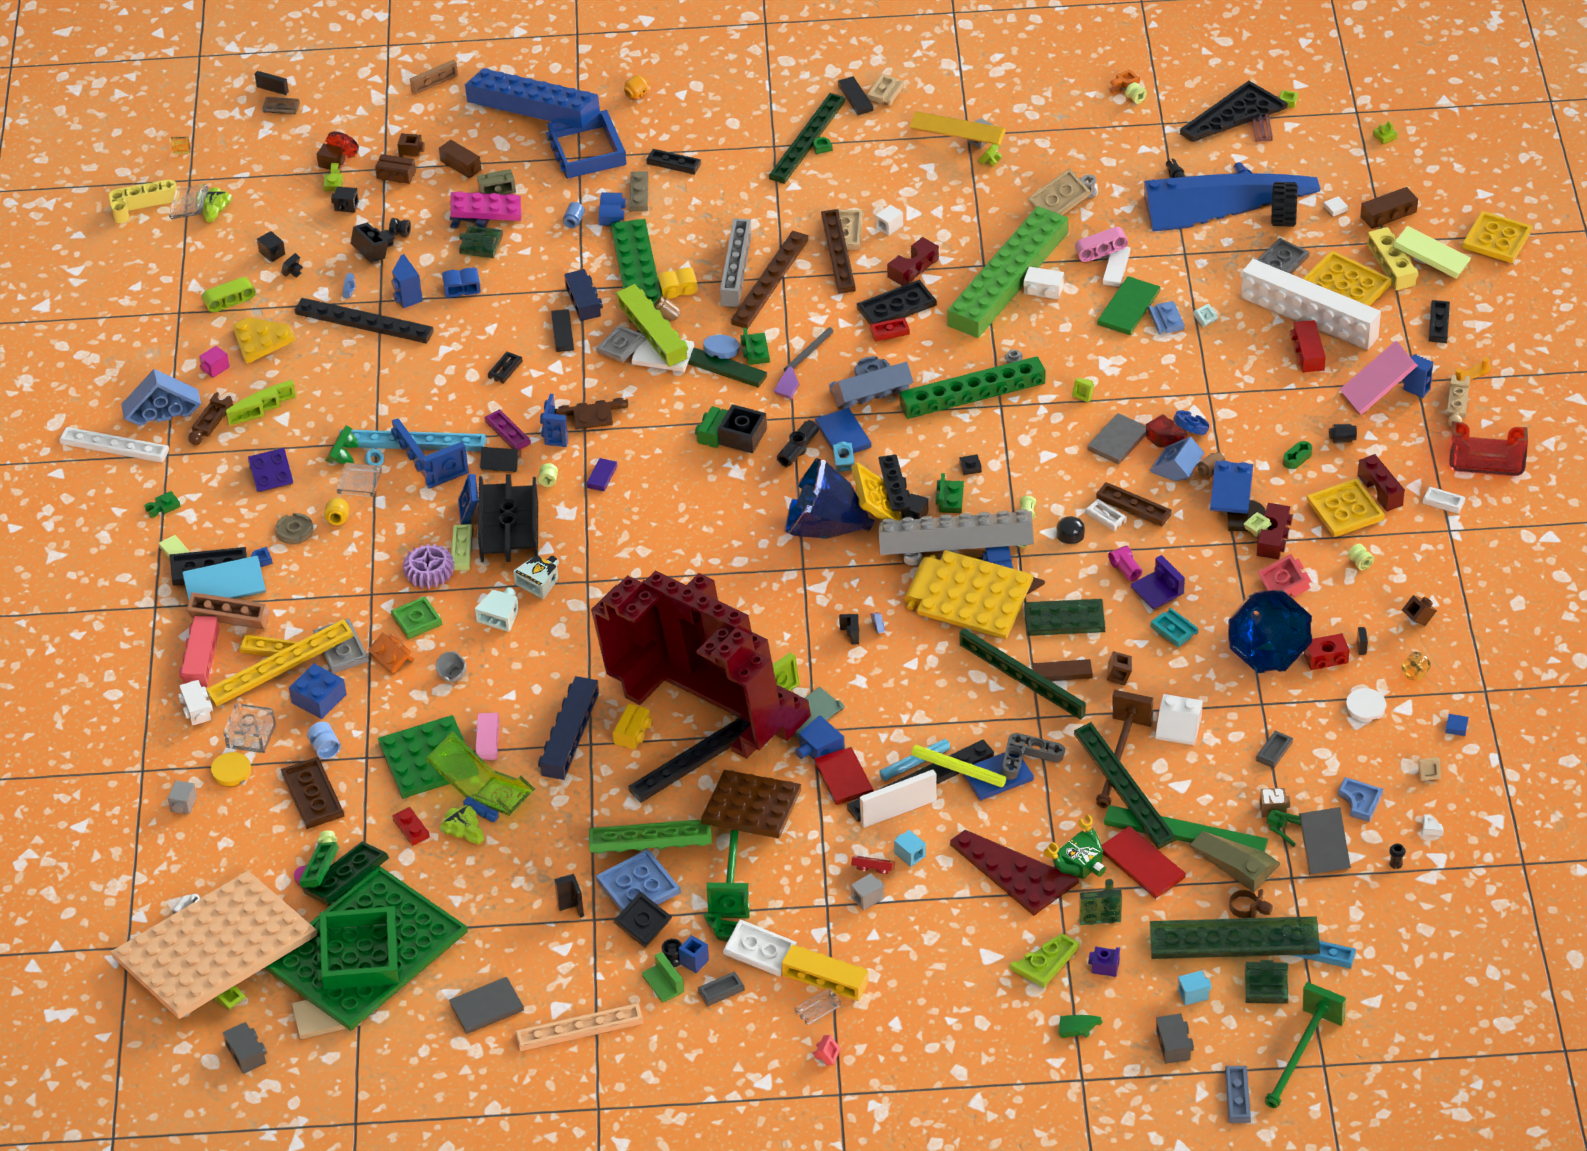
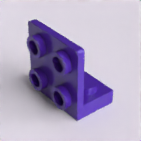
M284 448L248 456V464L253 474L257 492L293 484Z
M1162 555L1155 558V572L1131 583V588L1152 609H1156L1184 594L1185 577Z

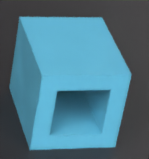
M908 830L904 834L897 836L894 840V853L912 867L926 857V843L912 831Z
M1202 970L1178 977L1177 990L1184 1005L1209 999V990L1212 989L1209 978H1205Z

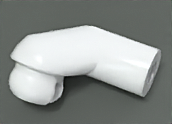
M198 894L182 896L171 910L172 914L179 912L194 902L196 903L201 899Z

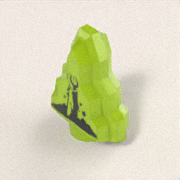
M216 187L210 188L209 191H201L197 195V203L200 204V209L203 210V216L206 222L210 223L218 217V214L232 200V195Z
M465 805L460 809L454 807L447 811L445 819L439 827L440 831L446 835L452 834L456 838L464 837L469 842L476 844L484 841L483 832L478 827L479 820L475 817L476 811L471 806Z

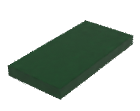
M362 841L329 867L320 886L302 888L303 892L329 906L388 860V854Z

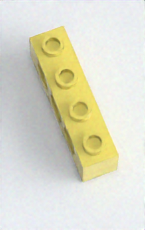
M1388 227L1368 232L1367 246L1386 276L1392 278V285L1395 290L1416 286L1418 270L1412 265L1409 256L1393 247L1396 241L1395 234Z

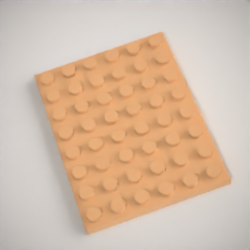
M246 871L202 897L196 903L190 904L112 950L111 953L112 957L180 1019L317 936V931L250 871Z

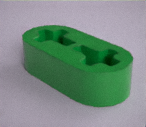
M1300 441L1285 452L1283 465L1288 469L1299 467L1312 456V444L1307 441Z

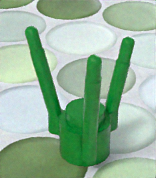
M1274 809L1271 810L1267 818V824L1271 825L1270 830L1276 832L1292 846H1295L1296 843L1279 828H1285L1287 822L1301 826L1300 817Z

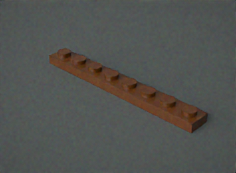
M796 231L790 233L732 317L731 325L747 329L750 327L808 242V235Z

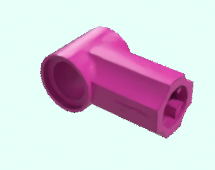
M1127 545L1108 553L1111 565L1114 568L1118 567L1127 580L1133 582L1142 575V569L1133 559L1132 551Z

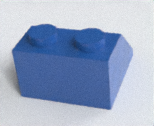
M403 254L392 271L393 279L391 282L395 289V293H393L394 299L404 309L422 302L423 299L419 274L405 254Z

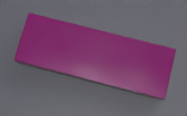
M500 409L484 417L485 422L512 449H523L531 444L530 438Z

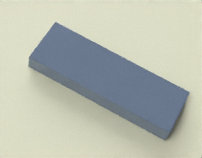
M1225 1066L1229 1123H1251L1247 1066Z

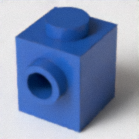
M691 935L679 947L680 964L697 973L709 961L708 944Z

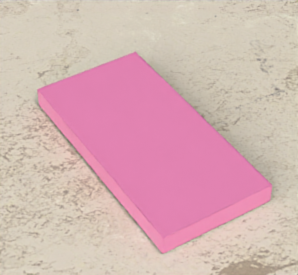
M1395 341L1340 390L1362 415L1418 365L1403 347Z

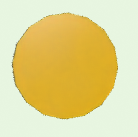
M227 752L222 754L211 765L212 777L218 784L223 786L239 785L241 781L247 780L251 774L250 761L242 753Z

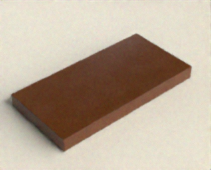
M319 757L281 769V774L306 829L345 816Z

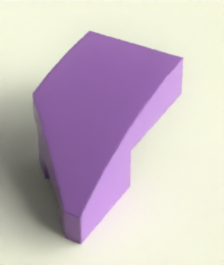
M792 367L785 371L774 390L776 395L791 400L800 385Z

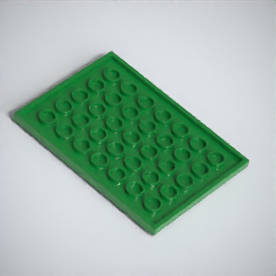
M379 866L324 912L395 906L399 984L323 990L322 980H318V969H321V965L318 966L317 953H321V949H317V937H321L320 933L269 964L264 969L351 1031L468 932V927ZM320 915L309 923L316 931V921H320ZM387 924L327 929L329 971L389 966Z

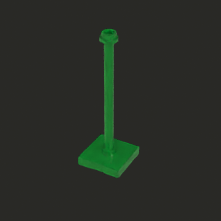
M731 830L726 883L707 882L708 913L719 914L722 918H750L749 883H734L739 834L737 830Z
M1306 982L1303 988V1011L1313 1014V1017L1273 1092L1266 1095L1265 1103L1267 1106L1277 1108L1281 1104L1279 1097L1321 1018L1340 1026L1343 1025L1346 1014V997Z

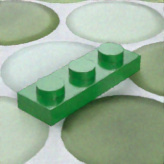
M337 842L318 843L299 880L301 888H314L321 885L339 849Z

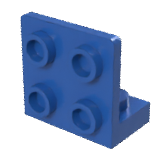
M550 394L548 400H545L544 413L540 415V424H543L541 436L544 437L545 445L567 447L566 415L555 414L554 394Z

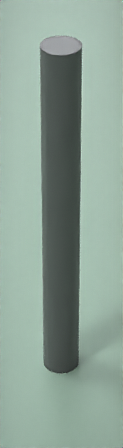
M828 327L784 368V372L789 367L796 368L834 332L833 329Z

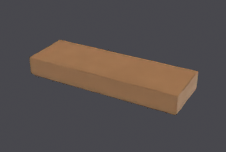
M453 59L410 78L411 92L415 95L458 76L456 61Z

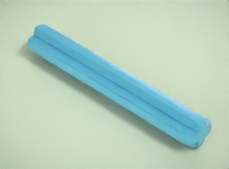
M943 739L927 747V749L943 753L950 749V743L947 739ZM910 755L881 769L880 777L886 781L926 760Z

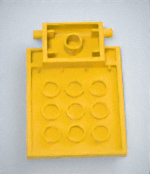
M945 550L940 560H937L935 555L924 557L921 560L904 597V602L907 604L906 608L911 611L917 606L918 615L1007 639L1031 586L1033 574Z

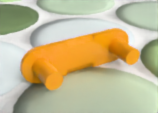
M1484 357L1482 363L1470 369L1462 371L1461 368H1457L1456 379L1464 381L1465 377L1469 376L1470 380H1473L1491 372L1492 366L1489 364V358Z

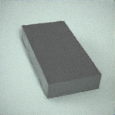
M1275 730L1256 756V761L1275 768L1293 743V738Z
M736 972L698 987V993L707 1007L745 990L744 984Z

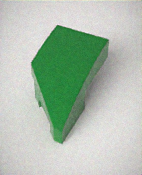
M704 913V918L718 940L728 942L738 922L722 920L719 914Z
M1092 1015L1060 1016L1059 1035L1061 1038L1083 1034L1087 1038L1090 1035L1089 1031L1096 1025L1100 1026L1103 1020L1099 1016Z

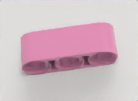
M1114 227L1078 240L1075 243V250L1081 261L1088 262L1124 249L1128 245V240L1122 228Z
M478 713L477 761L497 760L499 714Z

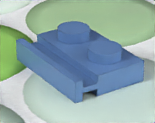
M1174 301L1156 304L1155 307L1148 306L1149 314L1159 335L1162 332L1171 333L1184 330V322Z

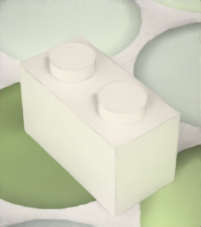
M1029 267L1024 279V294L1059 300L1064 286V272Z

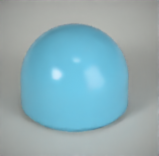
M371 449L365 454L364 460L366 465L378 467L383 463L384 456L380 450ZM377 456L379 458V462L373 463L370 460V457Z

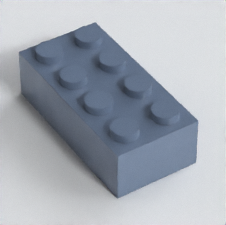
M906 361L838 381L831 387L837 408L843 407V409L854 407L858 402L860 404L871 402L875 397L878 399L888 397L892 392L899 394L900 391L909 389V385L914 382Z

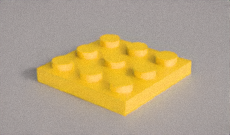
M1482 211L1465 238L1462 248L1513 264L1531 234L1533 226Z
M857 462L851 466L860 507L872 513L877 519L902 520L901 511L892 512L884 480Z
M1357 478L1307 495V502L1333 537L1385 519V514Z

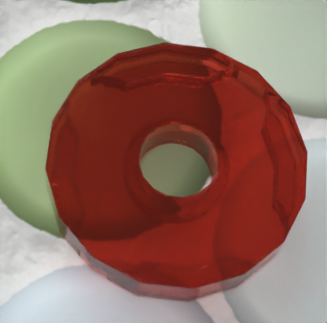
M330 132L325 139V142L329 145L342 147L343 155H348L347 158L355 157L359 151L358 143L352 137L342 132Z

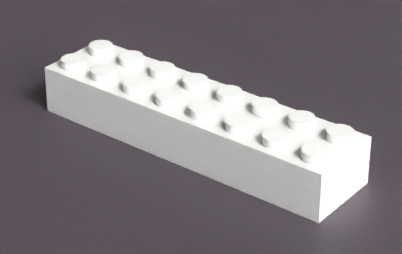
M1252 259L1242 271L1241 298L1298 322L1316 320L1318 330L1366 350H1369L1379 337L1380 310L1255 259Z

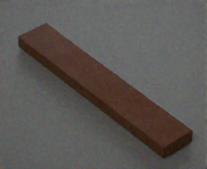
M839 210L821 211L838 294L854 292L856 287Z

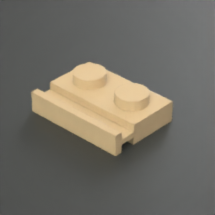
M882 74L868 93V99L881 104L885 102L890 106L904 87V80L897 81V78Z

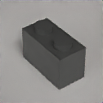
M1182 1014L1156 1017V1033L1165 1064L1190 1060L1191 1051H1194L1192 1038H1188L1189 1027L1187 1021H1183Z
M246 1022L223 1032L225 1045L243 1074L266 1064V1048L262 1042L259 1043L257 1041L256 1031L254 1028L250 1029Z

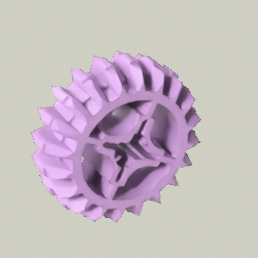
M436 543L433 546L429 544L422 546L420 544L419 548L413 547V552L408 551V555L404 557L403 562L404 576L409 583L414 584V587L419 585L421 589L424 586L428 588L435 586L437 588L438 584L444 585V582L449 581L450 576H453L455 567L452 554H450L448 549H444L443 546L438 547Z

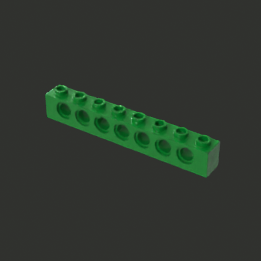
M1036 356L900 391V406L906 418L910 419L1045 384L1046 370L1039 357Z

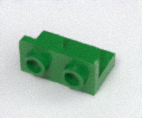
M743 328V335H740L741 346L745 345V347H742L743 357L747 358L748 365L769 363L770 356L765 333L748 335L747 328Z
M941 473V480H937V491H940V493H936L935 504L939 505V512L962 513L964 481L945 480V473Z

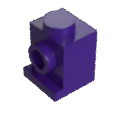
M1095 947L1094 952H1090L1088 964L1092 965V973L1116 977L1120 962V948L1116 947L1115 950Z

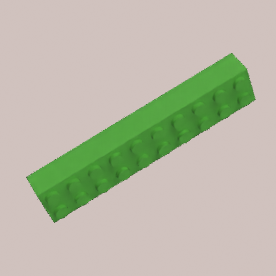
M1037 206L948 308L947 326L979 338L1024 286V279L1028 268H1039L1068 234V217Z

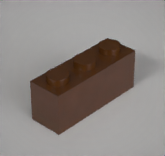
M1404 187L1361 203L1360 217L1373 229L1416 213L1418 198L1408 187Z

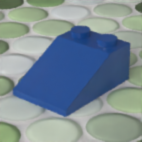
M1228 461L1215 462L1210 510L1248 514L1253 464Z

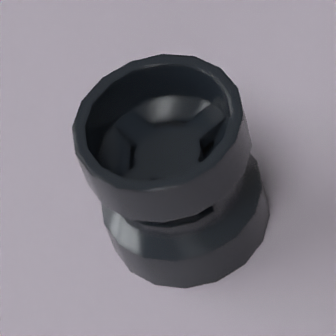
M391 218L389 231L393 232L395 236L399 234L402 237H408L411 230L410 220L404 219L400 221L398 218Z
M671 938L664 941L661 948L663 954L673 967H678L681 965L679 947L682 943L677 939Z

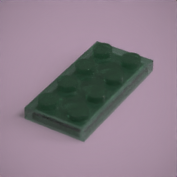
M1102 599L1025 602L1028 636L1105 632Z

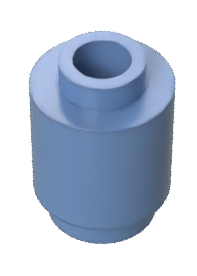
M572 202L568 205L563 217L565 226L575 228L580 224L585 213V208L580 203Z

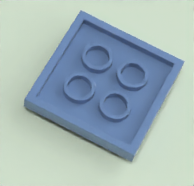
M649 849L596 875L598 884L621 912L640 891L657 905L681 893L680 887Z

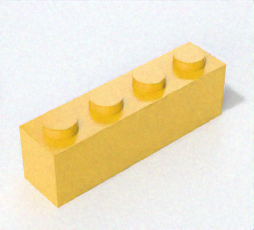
M793 944L782 961V976L856 1001L860 1000L869 984V972L867 969Z

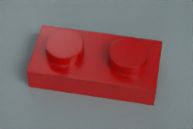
M905 317L870 324V331L875 342L910 335V329Z
M411 807L392 815L393 821L412 846L430 838L429 831Z
M857 855L852 857L851 865L856 866L857 870L868 871L869 868L876 869L877 873L888 874L889 871L895 869V861Z

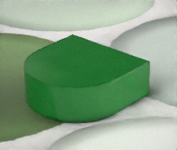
M818 137L813 141V148L816 154L833 151V146L828 138Z

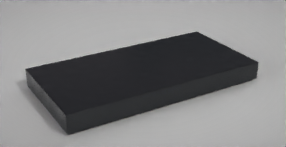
M919 279L857 303V309L869 324L904 318L936 306L937 300Z
M246 547L170 554L172 585H185L184 571L247 558Z

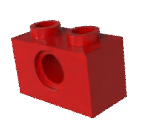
M1343 633L1305 640L1304 656L1310 670L1343 665L1349 662L1350 650Z

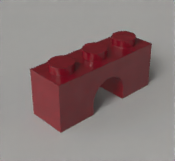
M924 237L920 238L911 245V259L898 255L887 264L888 278L902 286L913 281L915 277L938 261L939 246Z
M1373 454L1360 459L1357 476L1367 488L1375 485L1377 500L1386 511H1390L1403 506L1405 489L1377 455Z
M1268 503L1265 517L1270 519L1271 526L1268 527V530L1261 529L1257 543V556L1279 560L1281 552H1285L1286 541L1284 539L1289 537L1290 528H1288V525H1292L1293 514H1290V506Z

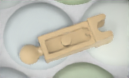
M1455 374L1451 376L1446 417H1449L1448 424L1453 429L1460 428L1463 423L1462 419H1465L1470 383L1469 376H1466L1464 381H1458Z

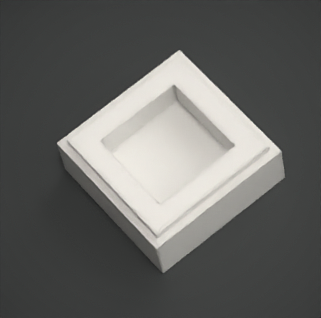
M1339 196L1325 201L1323 207L1333 217L1348 211V205Z

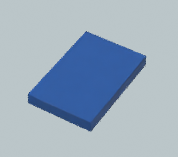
M849 408L815 418V424L819 427L820 432L832 451L833 445L839 442L852 443L853 453L871 448V441ZM846 454L839 455V457L847 456Z
M1005 753L973 765L1001 774ZM1009 754L1012 758H1018L1017 755ZM1023 759L1018 777L1012 780L1006 779L1003 787L963 774L980 801L1034 780V775ZM1009 765V770H1012L1013 766Z

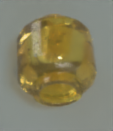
M1418 651L1410 653L1401 665L1403 674L1410 680H1421L1431 668L1429 658Z

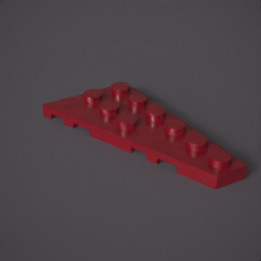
M968 830L962 831L950 840V846L1033 916L1079 884V878L1073 875L1061 873L1059 869Z

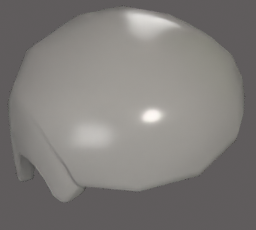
M445 652L436 661V671L444 681L454 683L464 677L467 672V664L457 652Z

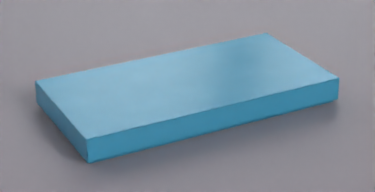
M258 556L183 572L189 600L191 592L233 599L266 592Z

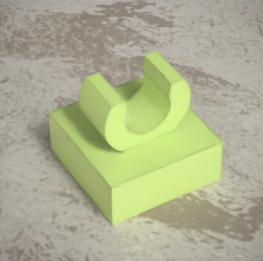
M1258 512L1244 523L1245 529L1257 538H1259L1261 529L1268 530V527L1271 526L1270 519Z

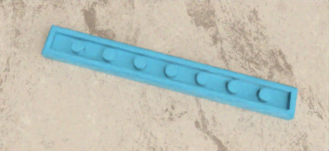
M351 430V433L357 438L359 447L356 448L401 449L398 439H394L391 431ZM409 432L421 450H442L463 442L466 446V451L481 452V448L485 447L486 434Z

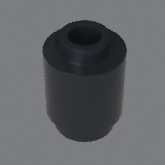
M1333 424L1332 428H1329V439H1332L1333 443L1356 440V425Z

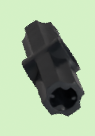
M805 421L797 431L790 434L789 442L777 455V461L782 466H791L798 456L806 453V446L819 431V427L814 421Z

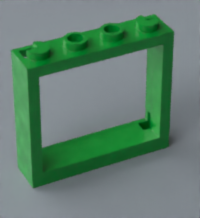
M395 906L320 912V921H316L317 934L320 933L321 937H317V949H321V953H317L318 966L321 965V969H318V980H322L323 990L399 984ZM387 924L389 966L329 971L328 928Z

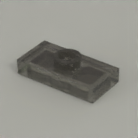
M266 97L262 110L264 113L296 114L300 102L299 99Z

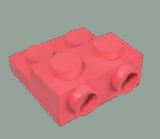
M1292 554L1257 572L1274 603L1291 593L1293 597H1296L1311 588L1308 584L1312 582L1307 572L1302 573L1303 565L1299 558L1295 560Z

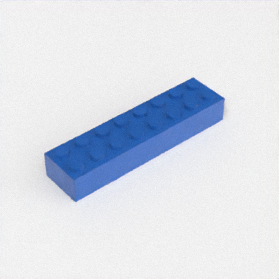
M488 68L481 69L465 84L467 102L581 129L600 112L598 94L554 85L545 81L541 82L531 78L519 77L518 75L497 72Z

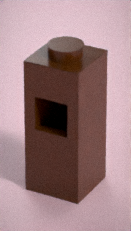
M449 140L439 147L440 161L464 176L471 178L482 170L480 156L455 141Z

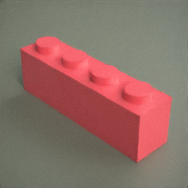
M194 616L193 624L189 625L190 637L186 639L187 651L183 653V667L179 669V677L183 679V684L199 680L201 687L208 686L220 631L217 617Z

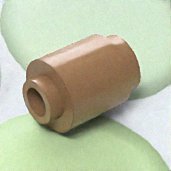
M662 296L655 301L654 307L656 310H660L664 319L670 322L672 320L675 321L679 317L680 307Z
M1219 452L1208 455L1198 463L1199 473L1207 478L1213 476L1215 462L1226 461L1224 456Z

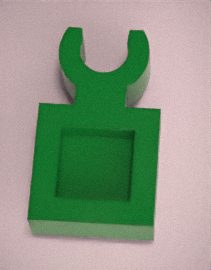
M172 491L156 497L155 502H149L144 505L145 511H149L151 518L157 516L161 511L163 514H166L181 507L180 501Z

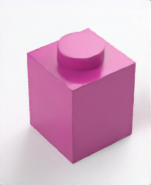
M214 346L199 356L201 370L212 378L230 367L227 353L218 346Z

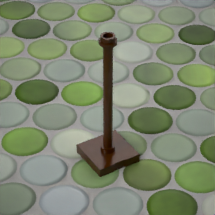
M1114 689L1112 695L1113 719L1124 721L1114 753L1121 760L1132 723L1152 726L1153 697ZM1107 779L1102 794L1097 795L1096 798L1097 805L1102 808H1107L1112 801L1109 797L1112 786Z

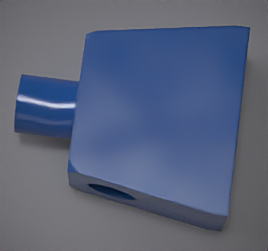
M819 715L800 732V747L795 749V753L800 759L808 755L814 759L845 749V739L837 729Z

